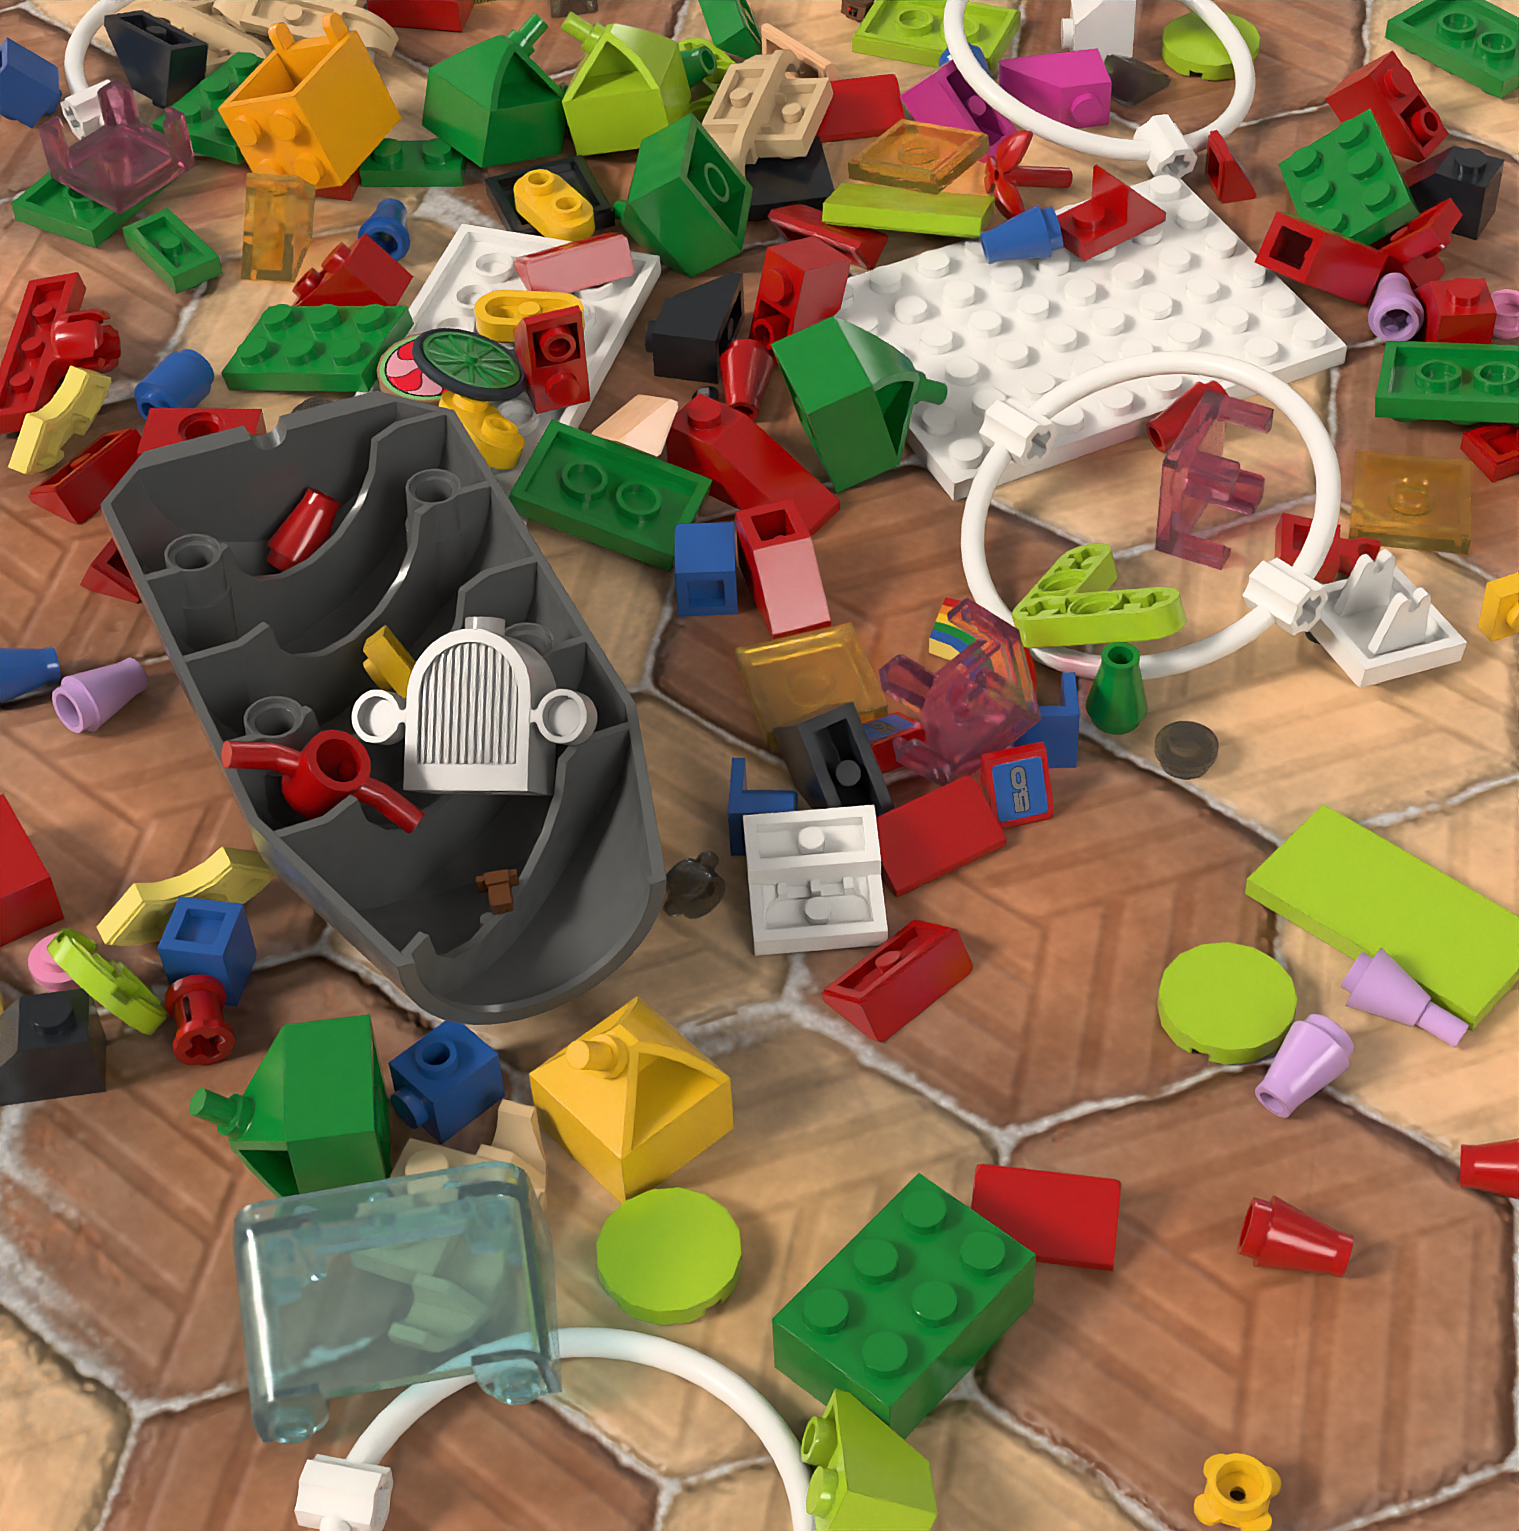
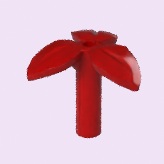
M1022 130L1007 136L998 145L996 158L989 155L985 165L984 173L986 176L984 177L986 193L994 192L995 206L1008 220L1025 211L1022 198L1016 187L1067 189L1072 184L1073 176L1070 168L1018 166L1031 143L1032 131Z

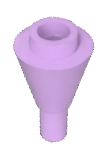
M1382 947L1374 958L1362 952L1341 984L1343 989L1351 993L1345 1006L1414 1027L1416 1024L1456 1048L1469 1027L1468 1023L1431 1002V997Z

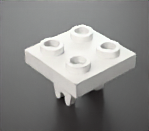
M1388 549L1380 551L1376 562L1368 554L1361 555L1348 579L1323 585L1325 586L1328 599L1322 608L1321 618L1309 631L1359 688L1461 661L1467 642L1430 603L1431 595L1423 587L1417 589L1405 574L1395 566V557Z

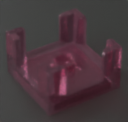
M117 79L112 80L97 91L104 126L72 146L68 147L61 118L54 116L38 126L51 178L118 214L128 210L196 165L185 114L168 106L164 109L166 119L163 120V129L165 134L140 122L132 88Z
M1206 390L1162 463L1155 541L1156 551L1222 570L1230 556L1231 548L1190 535L1208 503L1248 515L1254 514L1263 499L1265 478L1262 475L1240 469L1239 462L1222 457L1226 422L1268 434L1272 428L1274 409Z
M968 597L947 613V619L953 625L975 637L976 640L939 671L934 673L903 654L896 655L878 670L883 692L917 712L920 724L926 731L925 743L916 739L908 741L900 736L894 739L893 747L896 761L941 787L966 775H972L981 768V754L1007 748L1042 720L1019 629Z

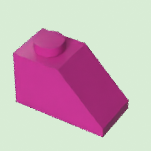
M1098 48L999 60V86L1034 111L1076 129L1109 125L1112 82Z
M953 59L929 73L900 95V98L928 139L983 163L987 162L989 155L996 156L998 145L1007 136L1018 132L1010 120L993 109L973 90L957 69Z

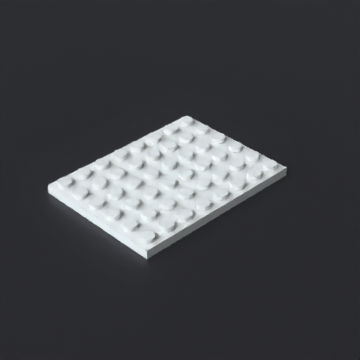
M1174 172L1168 175H1159L1130 186L1166 212V221L1085 262L1063 247L1052 251V257L999 261L988 264L983 253L980 236L978 238H968L847 278L841 309L835 315V317L850 322L894 346L907 356L915 369L922 371L927 379L947 385V397L941 405L920 401L913 406L905 441L953 501L968 497L972 482L983 460L991 450V447L983 442L979 431L984 422V413L997 399L1004 401L1012 397L1029 407L1047 392L1089 369L1133 355L1161 351H1196L1229 356L1251 363L1272 373L1282 381L1290 383L1344 364L1347 345L1272 270L1254 263L1257 255ZM1086 201L1055 210L1056 216ZM1189 374L1157 375L1118 383L1073 403L1050 420L1054 423L1058 432L1052 445V453L1040 466L1031 465L1026 469L1011 460L997 486L1146 434V423L1156 418L1198 381L1204 384L1211 380L1217 381L1226 390L1232 403L1258 393L1223 379Z

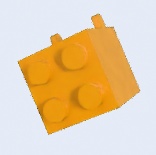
M336 12L325 14L322 18L325 36L295 41L285 23L271 24L268 34L275 49L218 108L220 115L265 196L342 186L402 119L357 30L348 31L342 17Z

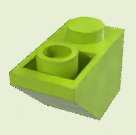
M835 1388L822 1417L813 1416L808 1422L801 1445V1460L804 1463L810 1464L813 1471L807 1491L806 1511L809 1515L814 1516L816 1531H930L938 1515L930 1462L850 1392Z

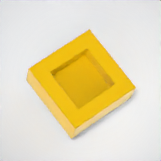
M1519 572L1487 582L1478 627L1490 642L1519 634Z
M385 625L366 640L363 652L368 659L363 662V666L381 690L389 691L393 688L398 695L405 699L407 698L409 679L416 661L387 625Z

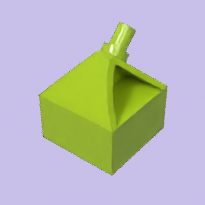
M570 11L560 29L581 42L580 48L585 51L562 100L577 155L586 156L640 149L643 139L685 116L692 96L677 41L632 26L614 23L607 24L604 27L598 22L591 25Z

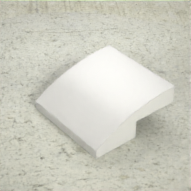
M874 805L743 815L755 956L879 946L888 940L881 880V855Z

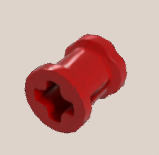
M200 974L184 977L170 985L164 994L166 1011L175 1019L177 1029L176 1037L173 1041L174 1055L178 1061L186 1065L207 1066L220 1062L231 1054L232 1047L236 1041L232 1027L224 1020L222 1009L226 1004L227 995L225 987L220 980L213 976ZM185 998L189 999V1004L185 1005ZM215 1036V1042L211 1043L210 1038Z

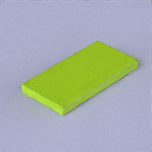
M1322 804L1247 878L1245 889L1247 896L1356 961L1362 952L1374 958L1382 947L1431 997V1002L1468 1023V1029L1471 1031L1476 1028L1519 980L1518 915L1325 804Z

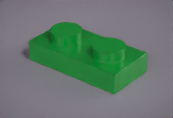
M385 138L361 164L359 170L362 187H462L468 158L440 138L414 141H398L392 138Z
M169 208L122 228L126 245L176 294L187 289L196 288L203 282L223 273L219 256Z

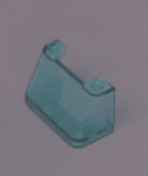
M501 1161L481 1162L264 1200L247 1205L237 1213L234 1219L233 1249L253 1425L263 1443L276 1441L292 1444L309 1439L313 1433L322 1429L329 1420L328 1399L474 1374L479 1387L485 1393L494 1396L499 1402L509 1405L526 1404L535 1400L538 1396L562 1392L553 1240L530 1177L524 1169L512 1163Z

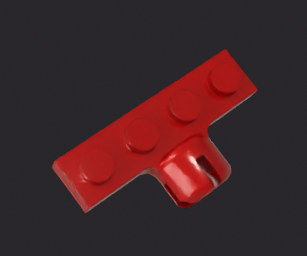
M78 272L35 279L28 282L0 366V434L20 432L26 414L39 411L51 401L57 383L62 377L66 376L70 366L93 370L103 374L111 372L119 364L118 359L121 357L119 332L110 324L100 325L103 324L104 320L111 319L110 314L99 308L80 311L86 286Z

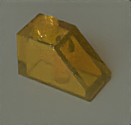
M247 173L240 279L295 283L312 240L315 185L295 175Z

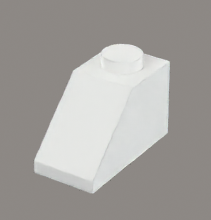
M1071 0L1070 18H1062L1061 20L1062 49L1070 48L1071 52L1098 48L1105 67L1132 66L1136 0Z

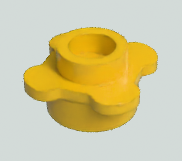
M1215 1454L1205 1461L1203 1473L1207 1478L1205 1491L1197 1496L1194 1501V1513L1198 1520L1208 1526L1223 1523L1240 1528L1241 1531H1270L1272 1517L1268 1513L1270 1499L1280 1492L1281 1479L1278 1473L1271 1467L1263 1465L1256 1458L1246 1454ZM1232 1491H1239L1245 1495V1498L1236 1501L1230 1496V1493Z

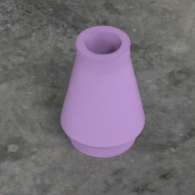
M1389 273L1384 275L1377 284V292L1368 313V324L1371 331L1385 342L1407 341L1421 328L1424 321V311L1410 288L1407 277L1400 273Z
M129 657L116 664L64 677L61 681V686L52 693L53 706L62 723L72 732L80 733L85 729L94 732L132 698L148 688V678L140 663Z
M1310 1014L1305 1021H1295L1265 1078L1255 1089L1257 1099L1273 1114L1282 1118H1288L1296 1107L1349 1069L1350 1062L1348 1058L1354 1052V1044L1351 1038L1337 1023L1320 1014Z

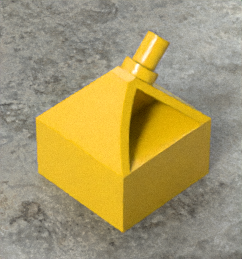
M636 996L529 1073L539 1126L621 1204L628 1199L656 1188L734 1128L730 1077L639 996Z

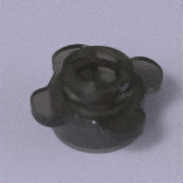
M713 851L702 852L696 860L693 858L681 860L666 874L667 901L663 905V910L668 916L677 917L683 914L689 919H697L711 912L720 903L725 894L726 883L715 871V867L719 863V857Z

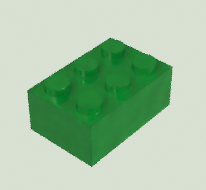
M918 1173L772 1318L775 1368L825 1406H827L835 1388L850 1392L905 1440L1033 1304L1036 1254Z

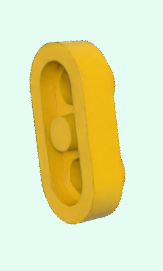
M537 169L526 173L516 181L514 185L516 210L544 237L574 242L593 235L595 222L592 205L560 176L548 170Z
M496 290L480 297L475 303L474 312L477 331L480 335L498 343L515 342L513 329L522 318L579 305L582 312L584 331V308L579 298L568 293Z
M451 391L444 392L438 406L455 411L488 466L501 470L517 467L525 446V439L518 432L517 426L506 419L488 401L467 398Z

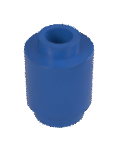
M184 349L180 352L170 353L134 389V397L141 416L147 420L150 408H195L211 391L214 371L210 363L194 350Z

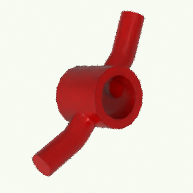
M333 729L322 731L314 736L301 752L272 742L225 741L223 744L221 760L222 765L226 769L273 770L284 774L282 777V792L286 802L296 813L307 819L324 816L350 794L357 798L359 802L372 806L408 834L415 829L425 815L422 810L390 786L369 777L371 764L366 748L357 738L344 731Z

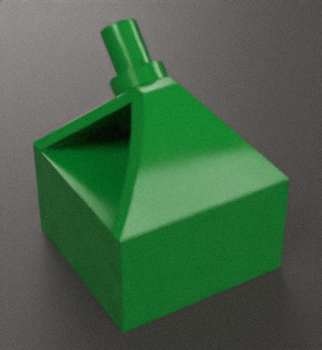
M533 13L518 31L512 29L507 36L499 35L480 42L429 68L422 126L481 168L561 154L567 122L562 105L565 92L530 58L535 51L533 48L534 43L549 28L546 22Z
M691 113L641 141L627 201L618 200L612 208L615 219L621 221L624 229L646 252L651 255L660 256L661 263L692 278L742 252L753 187L694 114Z
M835 316L771 344L800 424L837 493L899 466L913 406L920 401L941 405L947 397L948 389L945 383L927 379L926 375L922 371L916 370L911 360L894 346L876 335Z
M370 1014L285 1024L282 1026L243 1095L233 1094L227 1098L205 1088H200L194 1093L190 1101L189 1113L192 1116L217 1125L218 1133L229 1138L230 1148L246 1167L307 1225L369 1218L392 1173L389 1097Z

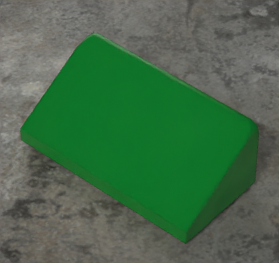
M698 0L713 44L718 49L745 59L755 55H762V35L752 8L746 0Z

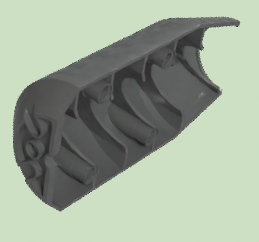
M373 391L279 416L276 427L265 435H252L247 432L243 425L144 451L101 503L104 519L257 849L271 871L421 1009L446 1021L469 1025H491L526 1019L572 1001L616 971L634 953L650 932L662 907L667 881L636 703L455 411L380 391ZM308 487L317 489L339 501L341 505L335 515L330 538L307 560L284 572L266 561V557L271 549L267 542L303 499ZM465 618L505 619V636L528 644L543 657L553 674L556 689L580 692L591 699L597 711L596 728L593 734L581 744L569 746L556 743L553 796L432 795L403 790L405 737L392 745L370 743L361 739L352 725V710L358 698L370 690H381L363 666V662L368 659L363 652L366 640L383 626L387 625L417 662L421 654L434 641L450 632L465 629ZM393 688L388 691L397 694ZM332 729L344 731L357 738L366 748L371 764L369 777L390 786L422 810L425 815L415 829L408 834L372 806L359 802L357 798L350 794L324 816L307 819L296 813L286 802L282 792V777L284 774L273 770L226 769L222 765L221 760L223 744L225 741L272 742L301 752L308 742L322 731ZM516 869L519 885L511 887L514 911L493 915L488 893H479L476 877L482 876L487 872Z

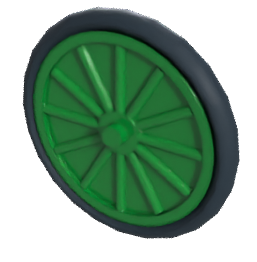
M438 328L423 332L413 343L412 355L420 371L439 386L455 394L481 401L499 402L519 396L527 386V377L519 359L498 342L480 334L461 329Z

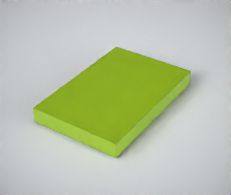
M876 0L852 37V52L938 68L939 59L948 48L943 26L944 9L947 0ZM968 1L963 21L967 42L982 49L992 75L999 64V60L1003 57L1020 27L1021 11Z
M841 183L823 203L822 222L832 225L978 238L994 214L995 197Z

